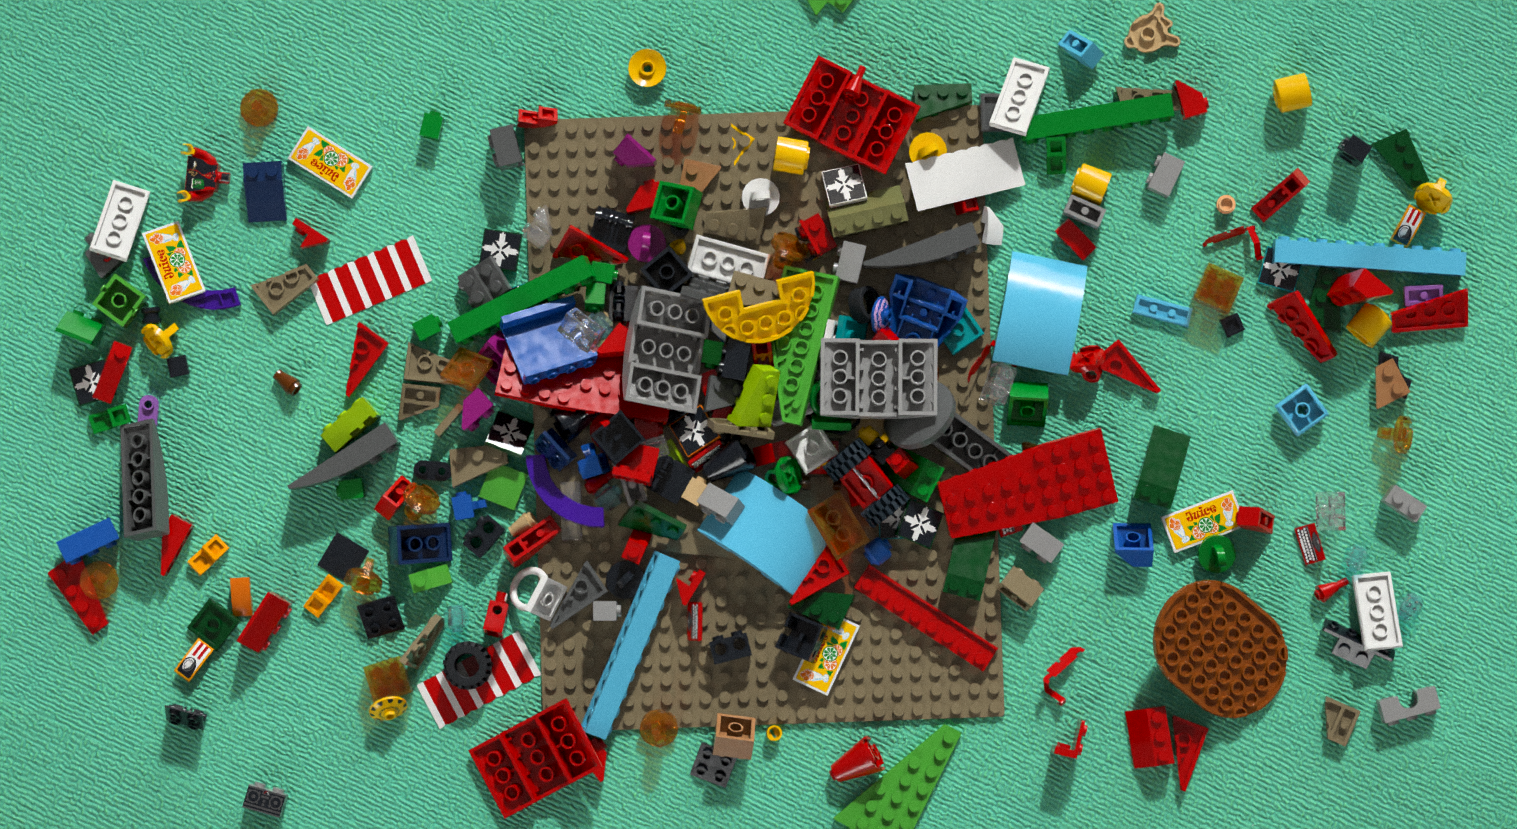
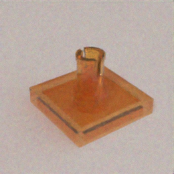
M459 347L440 373V377L444 381L473 392L492 367L493 361L490 358Z

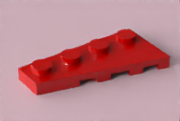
M1467 288L1390 312L1391 332L1468 327Z
M1298 290L1273 300L1266 305L1270 310L1273 309L1279 315L1277 318L1282 323L1285 322L1292 329L1291 333L1304 342L1305 348L1320 363L1336 357L1337 351Z
M81 558V562L75 565H71V563L66 564L64 560L49 571L48 575L90 633L94 635L109 624L108 619L99 601L83 558Z

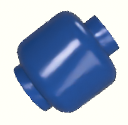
M876 537L864 546L865 552L863 554L871 565H881L892 556L890 549L893 547L887 539L882 540L880 537Z

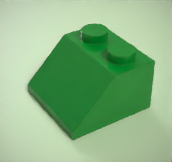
M660 181L650 218L676 227L693 230L703 193L695 187Z
M75 309L73 313L67 311L55 331L98 347L106 325L101 324L102 320L93 316L91 319H87L84 317L85 313Z
M1010 381L1007 425L1045 427L1049 399L1048 383Z

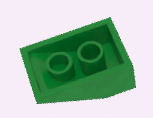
M892 443L891 447H896L897 449L899 448L898 446ZM908 449L903 450L911 455L919 467L906 479L897 475L887 462L884 465L881 464L879 468L893 485L898 483L904 492L925 503L928 502L945 469Z

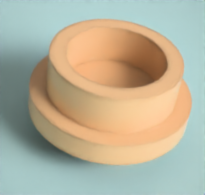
M1223 195L1216 202V207L1222 214L1231 213L1236 206L1234 198L1230 195Z

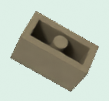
M1014 566L1006 573L996 588L1025 611H1028L1044 590L1038 581L1030 579L1022 569Z

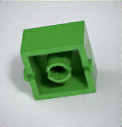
M114 274L109 282L101 287V292L92 305L127 329L149 297L121 276Z

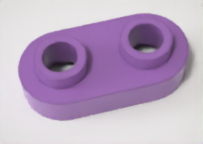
M145 395L141 398L138 422L154 419L157 428L160 404L155 396ZM147 401L152 403L150 408H147L145 405Z

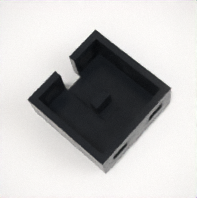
M621 410L608 420L610 423L605 428L602 425L590 435L615 465L646 440Z
M790 612L784 625L792 629L790 635L787 636L781 633L775 647L814 663L828 628Z

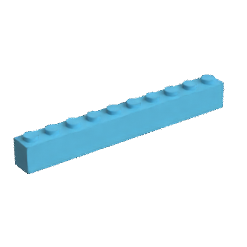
M1278 236V239L1273 240L1272 263L1302 264V266L1355 270L1366 268L1369 271L1454 277L1465 276L1467 252H1461V249L1449 248V251H1442L1441 247H1430V250H1425L1423 246H1411L1410 249L1404 248V245L1392 244V247H1385L1384 243H1373V246H1368L1366 242L1357 241L1353 245L1347 244V241L1335 240V243H1328L1327 239H1316V242H1311L1309 238L1299 237L1297 240H1290V237Z
M654 550L581 723L586 733L604 740L610 735L614 718H617L620 712V704L627 696V687L634 679L635 668L642 660L643 649L649 643L651 630L657 624L658 613L664 607L666 594L672 588L671 582L679 571V560Z

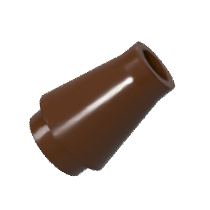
M281 369L273 376L287 395H296L302 387L299 379L283 372Z

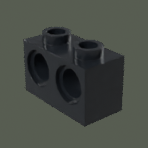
M1353 134L1349 138L1345 137L1337 147L1339 150L1337 156L1357 167L1363 163L1372 146Z
M488 514L486 516L482 515L475 523L477 527L474 531L469 530L463 537L465 541L462 544L480 559L506 530ZM488 522L494 525V531L490 534L484 531V526ZM475 537H479L482 541V545L479 548L472 546L471 542Z
M742 630L731 632V636L724 638L723 635L712 637L713 641L709 642L715 665L752 655L747 633H742ZM736 639L744 640L745 647L742 650H737L734 647ZM720 643L726 646V652L722 655L717 654L715 651L716 645Z

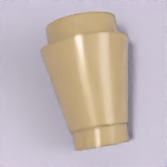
M530 511L528 513L524 512L508 529L511 535L516 537L538 524Z

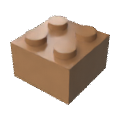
M717 713L713 755L751 760L756 718Z

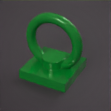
M820 379L812 387L809 398L810 406L814 411L812 413V429L851 431V418L820 415V407L817 403Z

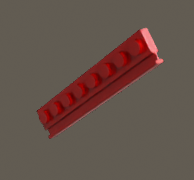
M870 564L854 586L855 589L981 671L985 670L998 650L996 646Z

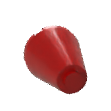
M866 735L831 765L829 773L834 781L843 782L885 770V767L881 766L884 763L876 745L869 743L871 740L869 736Z

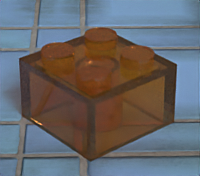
M1209 262L1205 265L1191 299L1221 313L1228 314L1244 277Z
M402 655L363 667L374 702L385 697H399L413 692L406 666L399 661Z

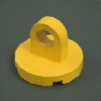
M929 132L916 136L909 147V157L912 163L917 160H926L933 156L939 157L947 153L946 144L943 139L935 133Z
M1439 177L1436 183H1423L1418 186L1414 194L1417 206L1424 212L1435 215L1437 213L1445 214L1449 211L1453 199L1450 192L1444 188L1447 181Z
M150 323L142 328L141 334H144L143 341L150 351L156 355H162L160 358L165 359L173 353V346L168 337L179 328L173 323L162 331L158 326Z

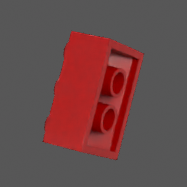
M1366 268L1337 277L1327 296L1331 298L1335 305L1347 306L1391 295L1394 291Z
M267 592L236 641L258 653H261L262 650L266 651L271 644V641H269L273 634L277 635L282 627L280 622L283 618L287 619L292 612L290 608L292 603L274 592Z
M1160 705L1125 711L1134 769L1174 764L1165 706Z

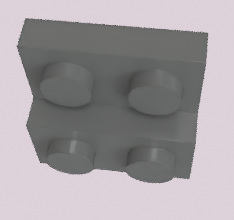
M489 256L457 277L459 288L462 291H466L469 296L467 299L468 303L473 308H477L512 289L493 256Z
M699 275L697 278H691L689 286H682L680 294L702 300L703 298L727 293L729 287L725 282L718 280L711 282L709 277Z

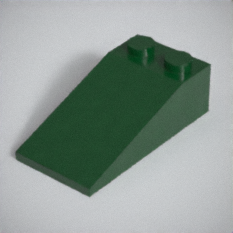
M1154 425L1131 498L1164 509H1171L1191 436Z
M996 530L954 539L941 592L980 601Z

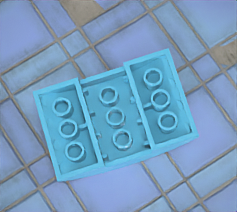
M1012 251L992 361L1067 376L1080 319L1087 266Z
M749 471L736 474L724 491L739 498L745 508L733 525L727 522L723 524L711 514L706 516L697 531L728 552H732L760 571L763 576L793 595L835 534V531L800 503Z

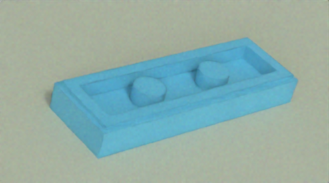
M1137 294L1132 313L1188 327L1193 308Z

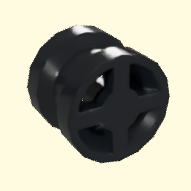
M160 307L142 308V324L161 323L159 318Z

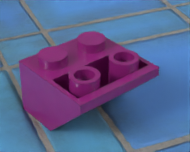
M479 388L463 400L462 429L466 432L469 430L473 432L480 426V420L483 418L488 419L495 412L493 409L496 406Z

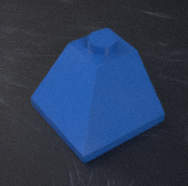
M1113 523L1115 553L1133 567H1152L1154 546L1151 523Z

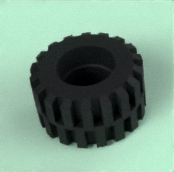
M472 641L460 642L452 646L448 653H446L445 660H443V672L446 674V679L453 686L466 690L475 689L482 686L489 679L493 666L492 657L488 650L479 643ZM464 654H472L479 661V670L471 677L462 676L457 670V661Z

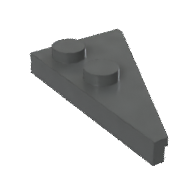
M588 561L584 563L550 624L552 629L608 592Z

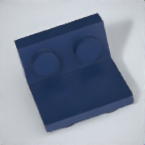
M552 427L547 432L543 431L534 442L536 450L540 454H544L549 464L559 472L577 457V454Z

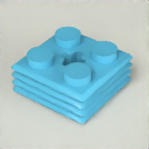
M1308 384L1302 385L1275 405L1276 410L1295 436H1300L1329 415ZM1298 406L1306 408L1304 415L1302 413L1298 414Z

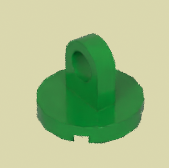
M792 456L780 458L776 467L771 468L765 473V481L776 488L780 487L782 492L787 495L798 493L801 489V485H799L800 480H802L801 467L796 459H792ZM772 474L776 475L777 482L772 479Z
M1213 534L1206 537L1201 545H1199L1197 557L1205 570L1212 573H1221L1233 565L1236 558V550L1234 544L1223 535Z

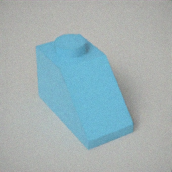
M1070 29L1058 43L1062 49L1077 61L1091 69L1104 56L1094 42Z

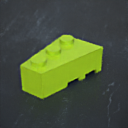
M753 364L744 381L743 391L740 397L736 398L734 402L736 405L732 414L728 415L727 420L736 426L771 427L780 371L771 365Z
M359 398L352 404L351 408L340 413L333 424L329 423L322 429L321 437L335 453H338L379 419L381 415L366 398Z

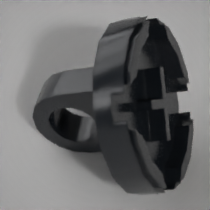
M617 562L607 572V588L618 598H633L643 578V572L633 562Z

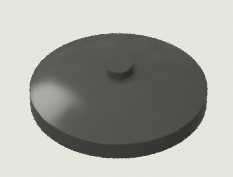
M937 382V416L884 419V431L891 442L900 448L918 449L927 446L941 437L951 425L956 412L955 398L945 385Z

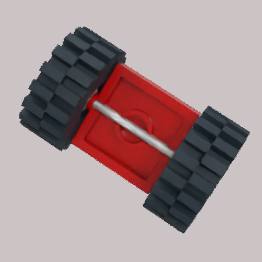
M859 437L822 468L834 482L840 479L857 502L865 509L860 514L873 529L910 498L898 483L896 485L892 484L869 454L872 451Z

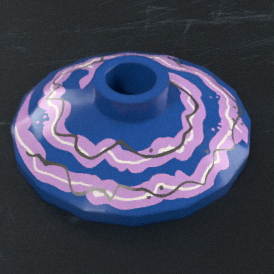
M884 296L878 297L872 308L871 325L876 334L880 329L887 327L888 323L892 320V311H889V301Z

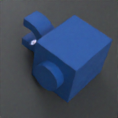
M594 443L581 446L585 459L577 461L578 471L583 480L611 471L606 454L596 455Z
M467 491L455 493L456 497L451 498L456 521L476 517L474 509L487 507L485 499L473 502L472 495H467Z

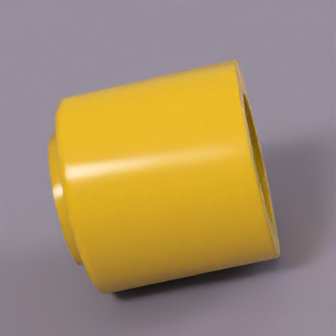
M1305 73L1274 80L1272 86L1273 97L1276 107L1279 108L1281 113L1312 106L1311 91Z
M778 136L772 170L803 175L804 170H807L809 142Z
M1083 163L1081 168L1078 167L1071 186V194L1100 206L1112 173Z
M1365 303L1346 325V328L1363 344L1373 348L1392 326L1390 317L1378 306Z

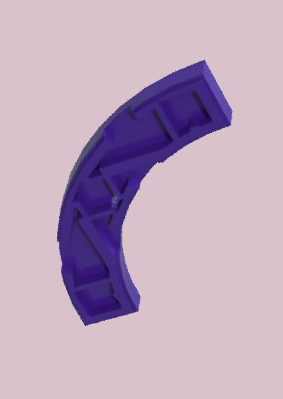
M151 257L144 258L143 260L151 276L162 287ZM235 287L224 290H206L202 294L181 301L193 307L209 310H224L242 306Z
M544 454L526 455L527 469L531 482L538 495L551 510L568 521L588 527L605 528L604 507L586 506L571 500L552 481L546 463V456Z

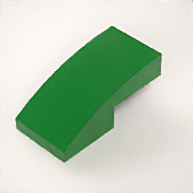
M1065 136L1046 137V174H1066Z
M126 404L88 415L93 435L131 423Z

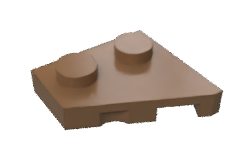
M685 159L680 184L695 187L700 192H703L721 170V166Z
M1393 358L1375 367L1376 409L1410 393Z

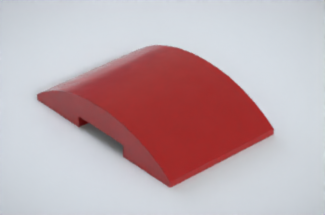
M818 55L783 124L854 162L886 175L921 106L865 79L862 80L860 98L850 100L844 96L845 94L842 90L855 74Z
M567 698L468 750L504 819L603 767Z

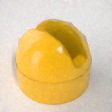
M683 239L675 240L669 244L677 255L683 254L686 250Z
M776 725L770 726L766 730V737L770 741H777L782 736L781 728ZM771 729H772L774 735L776 736V738H773V736H772V734H771V732H770Z

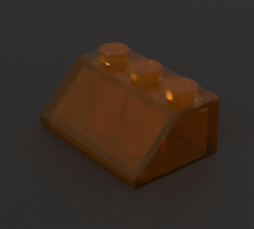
M840 491L807 511L836 560L870 541Z

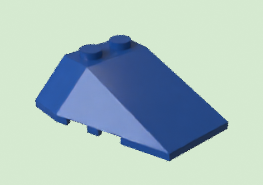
M896 273L889 291V311H892V320L889 328L899 339H938L939 347L962 319L968 300L956 291L924 278Z

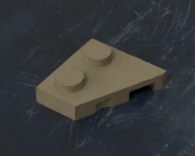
M402 383L398 420H403L439 407L441 387Z
M1325 696L1327 739L1346 747L1361 711Z

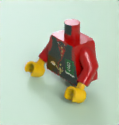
M182 144L188 147V151H180L181 154L191 156H188L185 190L177 192V194L183 195V199L177 200L179 203L185 201L202 202L213 196L214 192H218L219 183L230 184L231 174L220 172L221 165L217 163L214 156L205 150L193 147L191 144Z

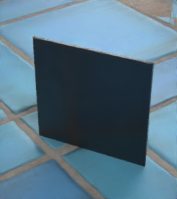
M336 532L318 566L350 584L369 550Z

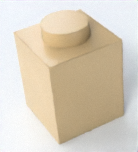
M697 476L696 479L692 477L681 498L699 506L696 501L707 487L708 481L700 476Z

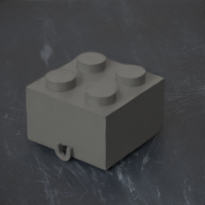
M515 124L490 129L491 135H487L491 149L495 150V153L492 154L494 164L501 171L525 165L522 161L514 130Z

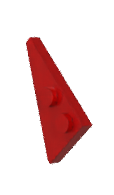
M572 225L569 226L552 255L554 258L568 257L571 260L584 255L588 257L589 261H610L613 264H626L629 259Z
M361 322L357 324L354 350L346 386V395L348 397H351L389 345L387 341Z
M1119 339L1104 350L1106 360L1100 365L1102 370L1156 394L1161 391Z
M831 541L826 545L789 600L790 606L849 574Z
M1173 715L1172 721L1180 790L1186 791L1209 728Z

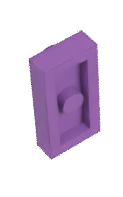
M1442 284L1403 286L1404 306H1412L1443 296Z

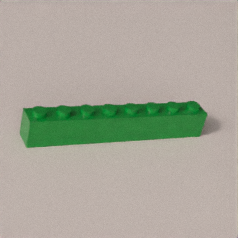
M1171 93L1034 115L1027 135L1022 136V143L1026 142L1027 145L1037 144L1038 140H1046V137L1065 136V139L1074 138L1077 133H1083L1084 136L1095 134L1096 130L1110 132L1114 131V127L1120 126L1122 129L1133 128V124L1138 123L1141 126H1147L1156 120H1159L1160 123L1170 122L1171 118L1175 116Z
M581 255L447 323L456 343L465 346L474 342V338L478 336L484 337L491 333L490 330L496 327L500 329L501 316L558 300V296L564 293L569 295L575 292V288L580 285L584 287L593 282L592 279L596 278V275L588 257Z

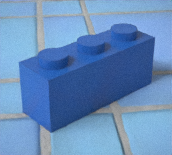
M109 517L56 543L66 564L71 563V565H75L81 562V558L86 555L92 557L100 553L99 549L105 546L107 549L117 545L116 541L120 540Z

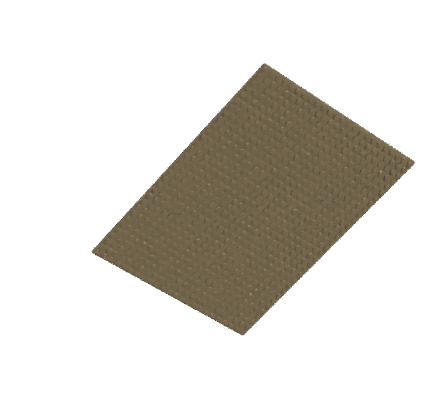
M967 105L952 111L947 110L939 113L937 116L924 118L919 122H916L914 119L886 175L854 162L783 124L789 111L558 119L557 124L552 126L524 128L529 281L571 261V258L552 257L570 225L590 235L598 206L627 214V206L638 188L644 185V181L654 179L655 182L665 181L680 184L685 159L721 166V170L702 192L703 195L693 230L689 229V232L683 237L674 236L670 230V224L650 218L652 209L628 215L635 216L631 232L640 225L650 224L656 226L665 236L666 248L671 242L683 239L686 250L678 256L687 267L696 235H701L769 254L770 259L764 277L767 280L775 281L781 279L784 265L834 275L832 274L834 263H838L840 256H837L839 244L843 245L844 241L866 246L864 262L972 222L980 244L977 250L971 254L965 255L963 252L959 254L957 259L949 262L944 259L926 265L899 269H863V266H861L857 285L839 281L832 309L833 319L830 318V320L838 322L839 315L852 317L848 306V298L851 291L856 288L871 286L877 291L879 296L886 297L890 305L889 291L896 273L924 278L950 288L967 299L966 308L985 335L954 356L944 342H942L938 347L937 367H939L938 382L945 385L953 394L956 401V413L994 441L991 348L976 373L971 376L969 383L967 380L969 370L978 357H981V353L987 344H991L987 244L982 243L985 223L981 222L985 206V195L976 197L979 211L956 215L953 203L917 211L905 163H912L909 157L911 142L922 133L929 132L940 136L946 144L947 153H954L958 150H967L970 147H980L983 145V132H980V105ZM731 124L755 138L750 147L740 156L735 166L734 161L743 148L750 144V138L733 129ZM629 134L657 160V165L655 167L627 168L625 165L621 167L614 160L616 156H614L613 152L623 138ZM778 136L809 142L807 170H804L803 175L772 170ZM732 137H733V138L735 139V141H736V146H735L734 149H733L734 141L732 140ZM859 164L866 192L900 185L909 219L908 223L834 239L837 245L836 248L806 263L805 259L810 258L811 254L807 247L801 249L794 229L799 226V221H805L819 213L832 236L825 201H828L822 177L823 171ZM758 178L768 179L778 188L780 194L779 204L774 212L765 216L759 244L703 232L707 212L745 208L742 202V191L751 180ZM676 227L677 230L683 229L681 227ZM628 243L625 253H621L629 258L626 264L600 261L615 265V270H619L617 281H622L625 286L650 287L640 276V269L647 263L638 261L632 256L628 249ZM709 279L711 282H716L714 279ZM580 285L575 288V292L569 295L564 293L558 296L559 299L574 296L576 301L574 309L577 316H582L589 312L585 311L586 286L582 287ZM606 285L604 312L609 314L610 285ZM863 298V305H864V308H865V310H866V312H867L866 301H865V299ZM621 322V324H622L623 326H625L626 323H627V322ZM871 322L868 323L865 340H871L876 335L872 329ZM709 327L708 338L705 339L721 342ZM752 345L745 379L754 364ZM722 355L721 361L724 362L725 355ZM821 358L819 359L817 371L821 370ZM701 363L699 375L712 369L705 368V364ZM716 366L717 376L721 377L722 374H719V366ZM700 385L697 407L699 405L704 407L705 395ZM533 404L534 442L543 431L547 432L551 427L558 433L553 425L555 422L554 416L551 418L549 416V410L552 408ZM711 411L707 412L711 418L713 413ZM805 416L803 426L789 423L777 427L771 425L769 428L775 432L774 440L740 435L743 438L740 442L747 444L754 455V447L789 440L812 424L807 416ZM632 418L630 422L635 426L634 418ZM851 418V425H852V424L856 423L855 420H854V418ZM591 423L572 442L567 443L577 454V457L560 472L549 464L547 458L546 463L552 481L564 495L582 505L604 507L605 528L583 526L564 519L551 510L536 492L537 522L539 523L551 515L561 529L559 534L538 551V568L542 569L548 578L568 587L551 621L540 617L543 710L567 698L580 724L584 719L634 597L628 599L616 597L609 591L606 583L607 572L611 566L620 561H629L621 557L633 529L618 526L620 518L630 507L628 506L621 480L612 478L601 489L602 491L598 492L595 496L592 493L589 495L584 488V484H586L585 479L583 480L578 471L577 461L585 459L581 446L593 443L590 436ZM667 425L663 426V434H660V439L645 440L641 443L642 445L657 448L672 439L686 463L691 459L687 457L670 426ZM855 428L844 435L825 432L828 438H841V451L856 440ZM534 444L535 455H540V453L536 450V445ZM594 444L596 455L604 453L601 448ZM931 444L918 449H908L945 468L939 479L940 482L948 480L955 475L968 472ZM606 455L610 469L612 470L613 466L616 467V465ZM873 459L874 462L880 467L881 463L877 459ZM777 462L758 466L748 471L765 481V473L771 468L776 467ZM702 470L693 475L695 479L697 476L705 479L701 472ZM772 474V479L777 482L776 475ZM734 475L715 482L708 480L706 485L711 483L725 490ZM810 477V490L804 491L802 489V480H800L799 485H801V489L798 493L788 496L800 503L835 531L830 541L849 571L847 576L818 592L855 595L846 619L860 626L828 696L793 680L802 659L775 647L781 633L787 636L790 635L792 629L784 626L790 612L819 623L787 608L792 597L790 593L763 576L760 571L740 558L665 552L669 538L652 535L640 565H638L643 575L654 550L679 560L680 568L671 582L672 588L666 594L664 607L658 613L657 624L651 630L649 643L643 649L642 660L635 668L634 679L627 687V696L620 704V712L617 718H614L612 730L715 727L717 713L756 718L755 725L1003 716L1005 710L1000 591L996 589L1000 583L998 530H996L980 601L941 592L955 539L949 536L945 515L942 517L930 549L906 539H887L893 547L890 549L892 556L881 565H871L863 554L865 552L864 546L874 538L879 537V525L872 529L860 514L865 509L861 505L851 507L847 488L842 482L841 489L834 491L831 477ZM937 485L927 503L906 493L910 499H916L917 502L944 513ZM644 487L648 501L643 503L675 519L678 515L702 524L707 516L700 510V505L696 506L683 498H680L676 505ZM588 561L608 590L607 593L595 601H618V605H621V617H618L617 621H593L592 602L552 629L550 624L584 563ZM870 564L996 646L998 650L985 670H979L855 589L854 586L867 566ZM700 569L706 574L689 602L703 603L702 640L689 641L687 639L688 603L686 606L682 604L676 578L690 585L691 582L688 579L693 571L698 572ZM742 630V633H747L751 656L714 664L709 642L713 641L712 637L723 635L724 638L731 636V632ZM736 639L734 647L737 650H742L745 647L744 640ZM721 643L717 644L715 647L716 653L719 655L724 654L726 646Z

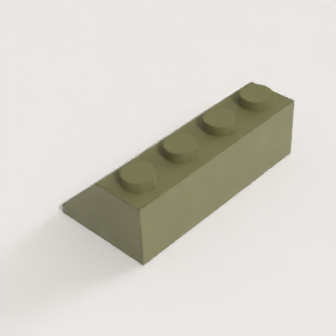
M900 185L866 192L867 200L830 208L829 202L825 201L833 239L908 223L909 219Z

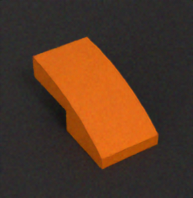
M250 577L230 578L233 615L253 616Z

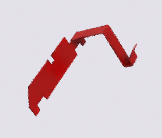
M1254 225L1246 228L1241 226L1230 230L1229 233L1226 231L1211 236L1203 243V247H1205L1209 243L1213 242L1214 244L1248 231L1254 243L1256 260H1261L1264 257L1261 255V244Z
M995 340L990 345L987 344L981 353V357H978L969 370L968 383L971 376L976 373L989 354L990 348L995 346Z
M1071 647L1058 659L1060 660L1059 663L1055 662L1046 670L1049 674L1043 678L1044 691L1058 701L1056 704L1060 706L1066 703V699L1049 687V679L1061 673L1078 657L1077 654L1080 651L1084 652L1085 649L1082 647Z

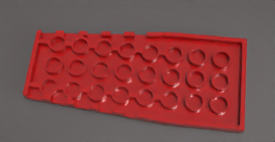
M506 343L494 394L496 396L554 409L574 412L582 410L588 414L602 413L608 417H612L621 410L629 420H632V418L643 419L644 422L651 423V421L663 422V425L667 424L670 409L625 401L623 399L622 373L624 355L597 358L596 363L589 368L581 367L572 373L567 374L565 372L553 379L545 378L536 384L531 385L529 383L524 385ZM589 344L592 353L598 350V346Z
M1101 428L1045 442L1023 450L1016 455L1004 457L1005 459L997 462L993 461L986 466L978 469L974 468L967 473L955 475L948 480L937 482L949 536L952 539L1062 518L1118 502Z

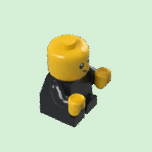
M870 425L865 428L862 427L858 431L860 434L857 438L860 437L872 451L873 456L882 465L897 450L896 447L888 445L890 439L886 434L878 437L879 433Z

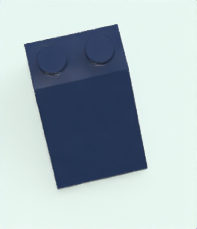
M282 161L243 163L248 222L286 221L284 163Z
M450 522L388 526L391 565L452 561Z

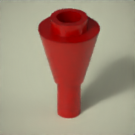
M860 65L856 74L843 88L842 91L846 98L850 100L860 98L862 78L866 67Z
M612 470L606 474L585 479L586 484H584V488L589 495L592 493L595 496L596 492H599L603 488L602 486L606 485L613 478Z
M1345 577L1337 582L1316 585L1314 595L1318 601L1325 603L1340 588L1348 585L1349 581Z

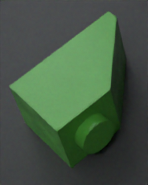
M447 564L408 575L413 593L452 583Z

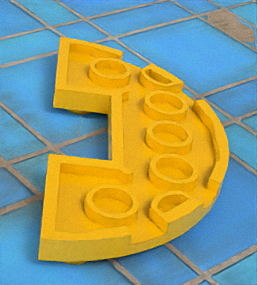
M809 271L775 280L779 299L743 307L740 290L703 298L702 303L714 325L731 338L746 343L770 342L791 332L806 316L812 297H814V272Z

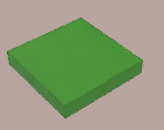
M501 466L487 473L478 497L515 511L528 474L507 466Z

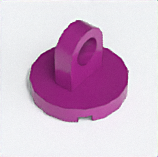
M650 224L636 227L628 239L630 253L635 259L644 263L651 261L666 248V239L663 232Z

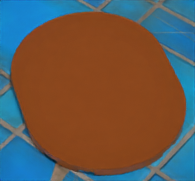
M1216 580L1196 581L1176 591L1160 610L1153 631V650L1158 667L1171 684L1203 710L1225 718L1246 717L1264 708L1276 696L1286 676L1288 649L1281 628L1266 611L1238 588Z

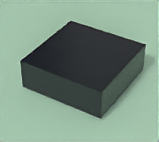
M1238 313L1219 320L1227 338L1245 330Z
M186 355L167 359L170 378L190 374Z

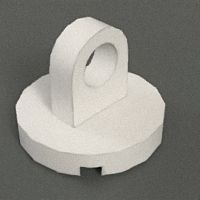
M758 178L751 180L742 191L744 207L760 208L767 206L765 216L774 212L779 204L780 194L778 188L768 179Z

